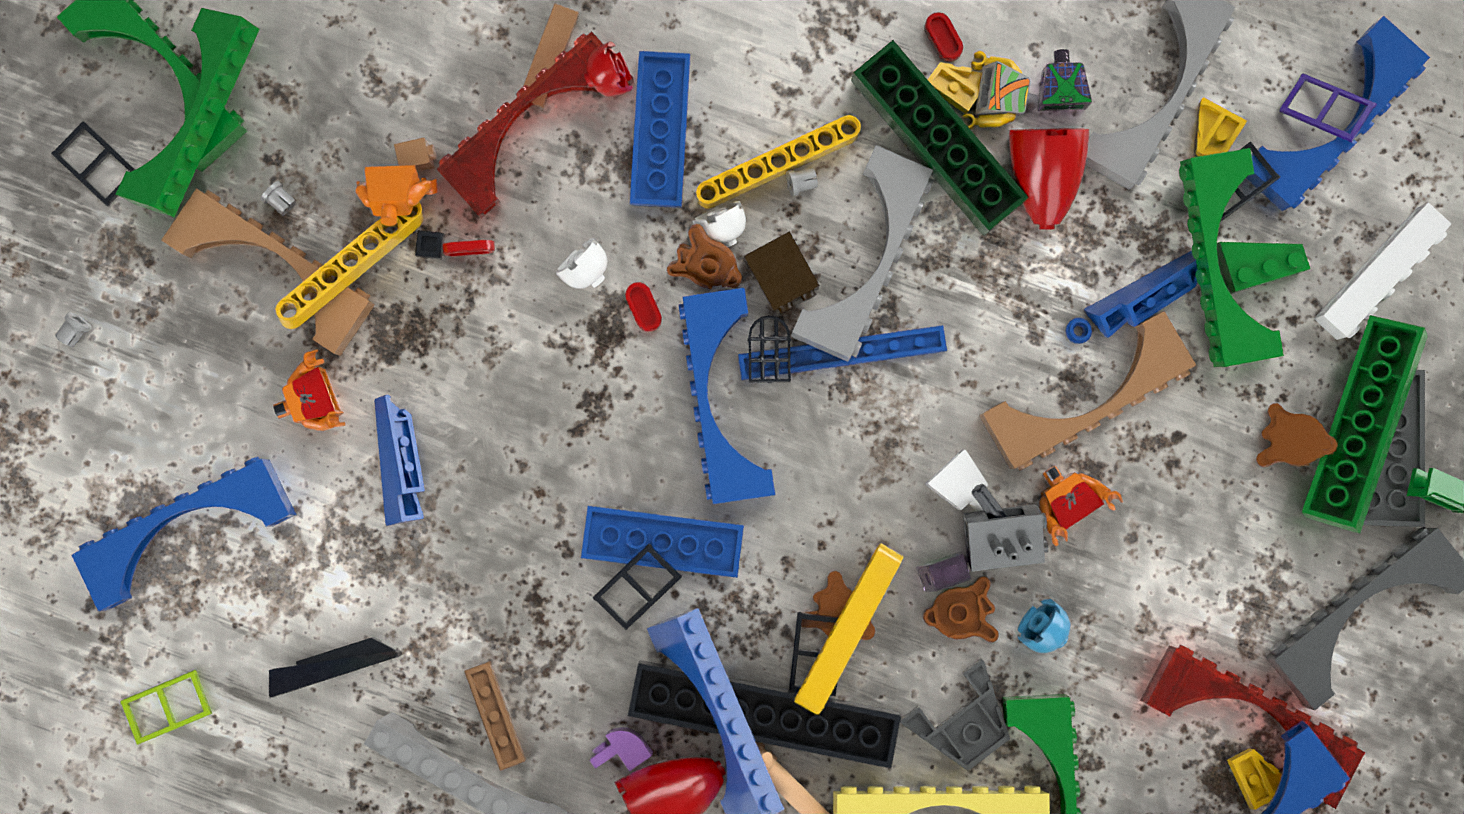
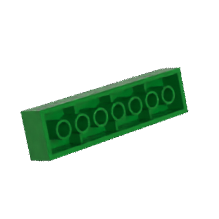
M1372 315L1369 316L1329 435L1337 441V450L1333 454L1320 458L1302 510L1306 518L1360 534L1428 337L1425 327Z

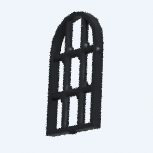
M776 316L760 317L750 327L747 339L749 343V383L791 382V337L789 328L783 320ZM764 320H774L773 337H764ZM760 322L759 337H751L753 328ZM778 322L786 329L787 336L778 337ZM751 341H760L759 358H751ZM766 341H774L775 356L773 358H764V343ZM780 341H787L788 358H779ZM760 362V379H751V363ZM766 362H775V379H765ZM780 362H788V379H779Z

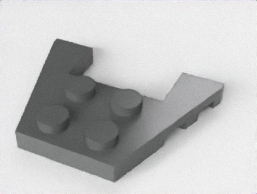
M981 658L962 672L978 696L935 728L919 706L900 720L902 725L968 771L1010 740L985 662Z

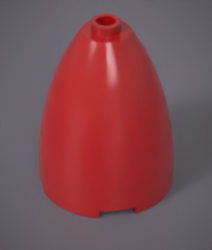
M1089 129L1009 130L1010 159L1014 181L1029 197L1023 203V206L1032 222L1039 225L1041 230L1055 229V225L1062 222L1075 200L1087 160Z
M689 757L649 765L618 779L614 783L619 793L625 791L621 796L630 814H704L718 795L724 783L722 776L726 775V772L719 760L714 762L712 758Z

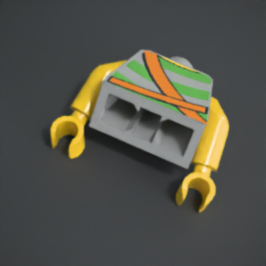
M982 51L974 53V58L981 59L982 62L977 63L973 61L971 62V67L974 70L979 71L983 69L975 111V114H978L979 117L975 118L970 113L962 116V119L968 118L972 120V124L968 126L970 130L975 125H979L980 128L1000 127L1013 122L1016 116L1023 115L1026 109L1034 110L1036 108L1038 96L1029 93L1031 81L1029 77L1023 75L1013 60L996 56L986 58V54Z

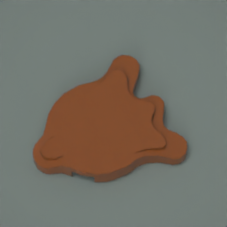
M692 225L688 231L692 245L689 246L684 243L679 245L677 248L678 259L669 263L667 267L668 274L673 277H686L695 284L707 289L721 285L722 287H738L742 281V275L737 268L733 252L723 243L708 237L701 225Z
M1273 403L1268 407L1271 423L1262 431V437L1265 440L1271 441V446L1259 453L1256 460L1263 468L1282 462L1292 466H1308L1318 458L1333 454L1337 450L1338 445L1337 441L1328 435L1323 425L1316 418L1306 414L1290 413L1280 404Z
M832 571L829 573L827 587L813 595V600L818 604V609L805 613L833 617L840 616L853 592L844 584L840 572ZM802 619L801 627L818 628L827 636H829L835 623L806 619ZM871 620L860 639L870 640L875 635V627Z
M980 576L969 586L952 587L942 591L936 597L931 607L924 611V622L927 625L934 626L942 634L952 639H966L977 636L988 642H995L998 639L999 633L997 629L985 620L987 615L995 611L994 604L987 597V592L991 586L990 580L985 576Z

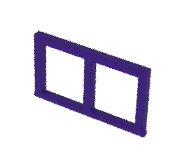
M1302 73L1279 109V112L1352 142L1377 103ZM1305 81L1333 92L1316 119L1288 108ZM1339 95L1367 106L1350 134L1322 122Z

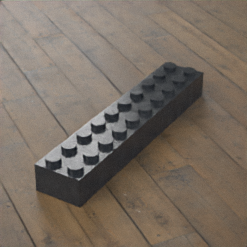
M644 660L638 662L628 716L720 734L702 695L679 667ZM728 677L755 742L892 768L901 714L898 711L828 698L821 712L816 715L794 702L798 691Z

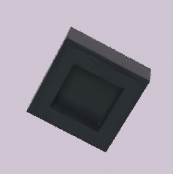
M418 230L415 256L442 260V245L444 244L445 234Z

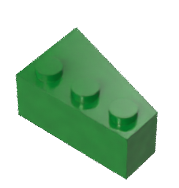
M1217 243L1220 272L1230 294L1297 275L1311 269L1303 244Z

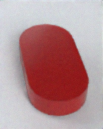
M941 12L931 14L924 26L930 42L940 59L946 62L956 61L963 52L962 40L946 14Z
M492 240L449 242L442 245L443 254L451 257L484 255L494 253L495 242Z
M635 282L629 285L626 289L625 297L638 327L645 332L656 331L661 326L662 316L649 287L642 282Z

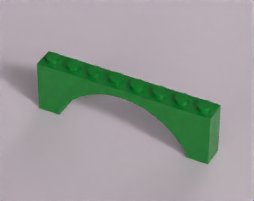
M75 0L57 16L71 34L83 43L88 39L121 38L142 43L159 52L169 63L179 81L184 100V122L186 121L197 96L201 73L199 72L196 75L191 70L194 66L184 54L179 56L174 51L177 46L166 35L162 38L157 33L160 29L150 17L145 19L140 14L143 9L134 0ZM224 107L198 164L197 169L203 172L248 132L242 125L245 120L234 109L230 112Z
M206 8L200 9L191 29L198 38L202 58L200 85L193 107L179 132L159 154L143 166L131 172H125L115 195L135 205L175 217L260 29L242 16Z
M1250 148L1193 157L1180 161L1179 176L1181 181H1183L1185 191L1183 201L1189 215L1187 226L1192 234V255L1196 259L1197 264L1196 280L1201 289L1200 305L1205 313L1206 322L1204 330L1209 338L1210 348L1208 353L1213 367H1228L1284 356L1280 330L1272 331L1261 325L1237 304L1224 283L1218 263L1217 236L1223 212L1238 186L1247 176L1254 174Z
M1066 694L1002 697L1003 718L1006 726L1016 727L1033 740L1052 767L1059 787L1060 814H1081L1080 808H1077L1076 797H1080V785L1078 781H1075V770H1078L1079 763L1077 754H1074L1073 743H1077L1076 729L1072 727V717L1075 716L1074 701H1070V697Z

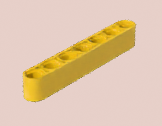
M843 116L705 180L697 187V201L703 208H714L785 175L786 171L796 170L856 141L861 128L860 122L854 116ZM850 125L854 128L855 132L847 135L843 133L841 127ZM820 136H828L832 143L827 146L821 145L818 142V138ZM803 146L809 153L801 157L794 150L797 147ZM775 157H781L785 161V165L778 168L773 166L771 161ZM751 168H758L762 175L759 178H751L748 175V171ZM728 179H735L739 185L735 189H728L724 183ZM704 190L714 191L715 197L711 200H704L701 197Z
M418 203L413 206L412 211L417 212L415 216H397V222L393 226L383 225L380 219L281 299L276 305V314L282 326L288 329H296L418 229L423 223L421 204ZM389 227L397 228L394 233H386L385 230ZM369 243H375L378 245L373 250H368L365 248L366 245H368ZM348 260L358 261L356 265L351 267L345 265ZM329 276L337 277V280L333 283L325 282ZM309 293L317 294L313 300L308 301L304 299ZM286 311H296V314L294 316L289 318L284 317V313Z
M882 543L878 545L800 687L794 702L816 715L821 712L904 556Z

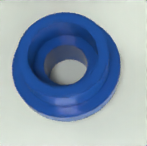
M1075 318L1067 324L1065 333L1072 343L1082 344L1090 339L1092 327L1087 320ZM1075 327L1082 329L1081 336H1077L1074 333Z

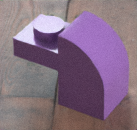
M619 727L608 731L605 735L610 742L608 745L604 741L592 750L594 755L591 756L590 762L596 769L618 754L628 770L631 771L651 757L653 751L637 731L631 728Z

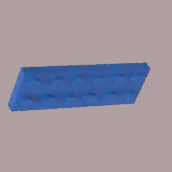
M639 51L630 205L682 208L690 53Z
M588 506L581 558L628 564L644 547L651 544L675 570L737 578L744 525ZM649 552L635 564L665 569Z

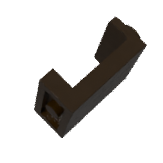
M790 231L744 255V262L753 273L771 306L773 314L778 311L780 314H783L794 308L792 303L800 299L805 302L817 295L815 291L819 289L820 285Z

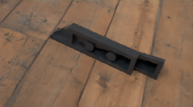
M371 637L296 661L297 665L271 669L269 670V698L402 655V651L382 643L381 640L375 637Z

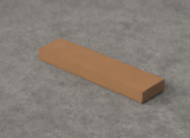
M554 3L519 95V100L544 109L579 17V12Z
M491 661L465 670L466 678L500 771L525 762V755Z

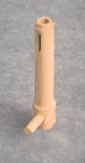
M756 742L775 789L800 814H830L777 761L778 757L771 751L768 752L763 743Z

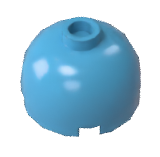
M1044 599L1040 601L1043 604L1037 609L1033 606L1027 611L1018 626V631L1021 633V637H1018V640L1038 653H1050L1058 648H1062L1068 641L1071 626L1065 610L1055 601Z

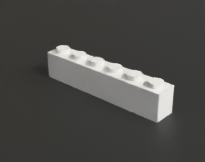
M1429 203L1417 207L1314 319L1336 340L1345 337L1351 338L1359 331L1360 326L1358 324L1364 318L1368 319L1370 315H1373L1378 310L1376 305L1381 300L1388 299L1394 293L1395 289L1393 287L1397 282H1402L1411 275L1413 271L1410 268L1416 262H1422L1430 254L1428 249L1446 237L1447 233L1445 231L1451 223Z

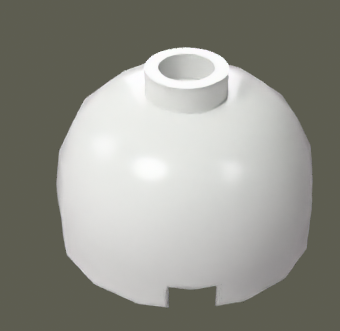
M740 201L726 203L727 209L726 207L719 208V206L712 208L697 216L692 222L693 224L701 225L711 239L730 247L737 243L736 238L745 229L746 217Z
M591 238L582 244L585 249L573 251L558 267L559 271L556 272L562 281L576 289L586 288L590 285L595 288L605 279L603 273L608 263L606 252L595 238Z

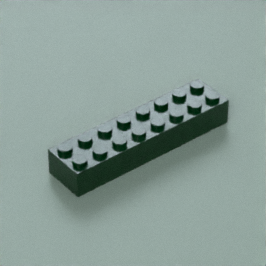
M894 40L853 72L851 82L920 163L933 170L932 177L983 236L988 234L1029 198Z

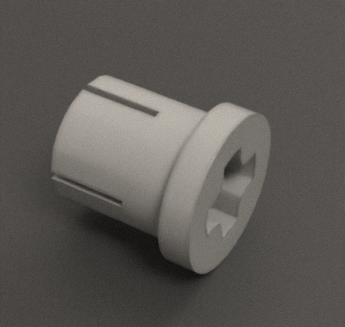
M813 168L796 172L793 170L786 171L787 185L792 196L818 187L817 178L813 179L817 177Z
M276 181L266 189L260 200L265 204L269 203L284 216L295 206L296 200L282 188L283 185L279 181Z
M68 312L65 316L66 321L55 334V337L63 344L74 347L84 332H88L91 329V325L82 317Z

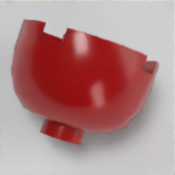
M611 41L592 51L587 59V72L584 73V76L590 88L594 87L604 96L616 97L632 90V86L627 84V81L632 79L621 52L615 54L612 48L616 45Z

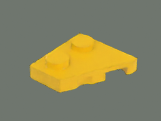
M940 62L927 80L947 102L966 114L978 99L982 73L972 71L970 67H955L952 64Z
M1203 97L1199 104L1196 155L1205 156L1228 152L1247 120Z
M1247 749L1227 760L1249 809L1256 810L1272 800L1282 776L1275 766L1267 763L1264 757L1254 749Z

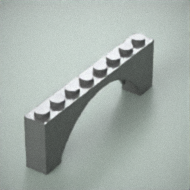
M1422 527L1416 530L1411 535L1413 538L1409 542L1395 547L1391 551L1393 555L1386 560L1383 559L1375 563L1371 567L1372 572L1367 576H1361L1351 583L1352 588L1346 593L1341 592L1331 599V605L1326 609L1322 608L1313 613L1310 622L1305 626L1300 625L1290 633L1291 637L1285 642H1278L1270 649L1271 653L1265 658L1306 708L1317 710L1335 695V692L1331 689V663L1334 647L1346 620L1365 600L1385 589L1411 583L1437 586L1450 594H1460L1464 590V559L1438 528Z

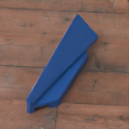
M1192 251L1084 309L1085 313L1107 338L1112 336L1126 322L1131 326H1137L1197 286V264Z
M383 395L376 398L374 403L385 524L390 526L424 519L416 493L424 492L425 488L412 415L406 409H399L391 402L390 395Z

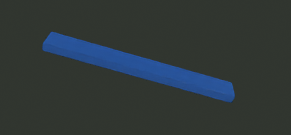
M944 326L859 337L858 341L862 343L857 356H851L848 362L809 344L790 347L791 374L946 352ZM788 347L779 348V358H788ZM774 349L764 351V358H773L775 356ZM760 351L751 352V358H759ZM749 353L738 354L741 380H749ZM760 362L751 363V379L760 378ZM766 362L765 377L775 376V362ZM780 362L779 375L788 374V362Z

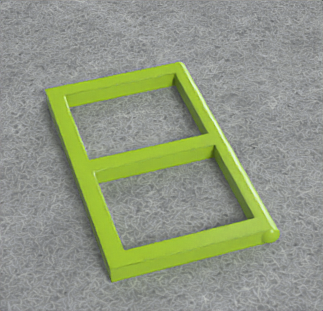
M196 670L120 701L137 745L212 714ZM191 677L204 712L176 723L163 689ZM157 692L169 726L142 737L129 703Z

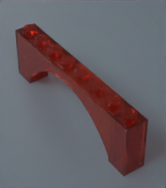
M592 31L588 35L585 33L580 35L573 44L575 46L569 52H561L555 58V64L552 67L542 69L535 76L536 81L530 86L524 85L516 93V99L510 104L505 102L496 111L498 115L491 121L489 119L483 121L477 128L478 132L472 138L470 136L464 138L458 144L459 149L453 155L449 153L439 161L438 164L440 166L437 168V171L481 219L500 203V200L496 197L495 168L501 144L513 123L523 112L534 105L532 102L548 93L546 98L567 92L586 91L599 93L594 87L590 88L584 76V73L587 72L586 63L589 55L594 49L603 45ZM632 75V80L627 81L628 86H631L634 83V78Z
M1181 644L1178 648L1169 645L1140 699L1141 702L1171 717L1173 711L1202 700L1217 698L1243 700L1266 711L1286 732L1303 720L1350 778V780L1345 782L1346 785L1343 789L1336 793L1331 792L1323 798V803L1332 808H1337L1366 753L1357 748L1358 742L1345 735L1342 738L1333 734L1335 730L1324 723L1319 722L1318 726L1310 722L1311 716L1298 709H1296L1295 713L1286 708L1288 703L1274 696L1270 700L1263 696V689L1249 683L1248 687L1239 682L1241 677L1228 670H1226L1225 674L1216 670L1218 666L1216 663L1204 657L1201 661L1193 657L1194 651Z

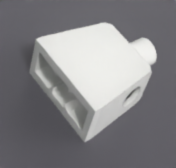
M965 449L958 452L925 483L927 487L958 510H962L969 504L975 511H984L971 491L976 485L984 484L987 487L988 483Z

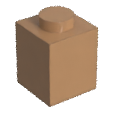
M424 137L394 144L398 166L415 165L417 172L435 168L433 160L437 159L434 145L429 144Z

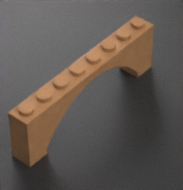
M195 189L161 239V241L191 259L197 252L221 245L243 244L262 247L277 253L296 270L302 281H305L323 266V264L315 259L312 263L304 259L306 253L294 245L291 249L283 245L285 239L271 231L269 235L263 232L261 229L264 226L251 217L248 221L240 217L242 211L231 204H228L227 207L220 204L221 198L208 189L205 193ZM329 276L325 282L333 283L337 280V277ZM346 287L314 314L316 334L312 340L332 353L341 356L375 306V304L369 301L371 296L358 287L355 291ZM309 293L310 299H315L317 294Z
M1165 311L1135 326L1138 331L1137 347L1129 372L1116 392L1096 409L1077 417L1064 419L1043 418L1020 412L1009 407L1007 402L1004 401L979 415L1009 469L1018 468L1021 471L1033 464L1031 459L1040 455L1044 458L1056 451L1055 445L1061 442L1064 445L1069 444L1078 438L1076 433L1083 429L1089 432L1101 425L1099 420L1108 416L1110 420L1123 413L1122 407L1130 403L1133 407L1146 400L1144 395L1148 392L1153 391L1156 394L1167 388L1166 382L1175 378L1176 381H1179L1191 374L1189 369L1196 366Z

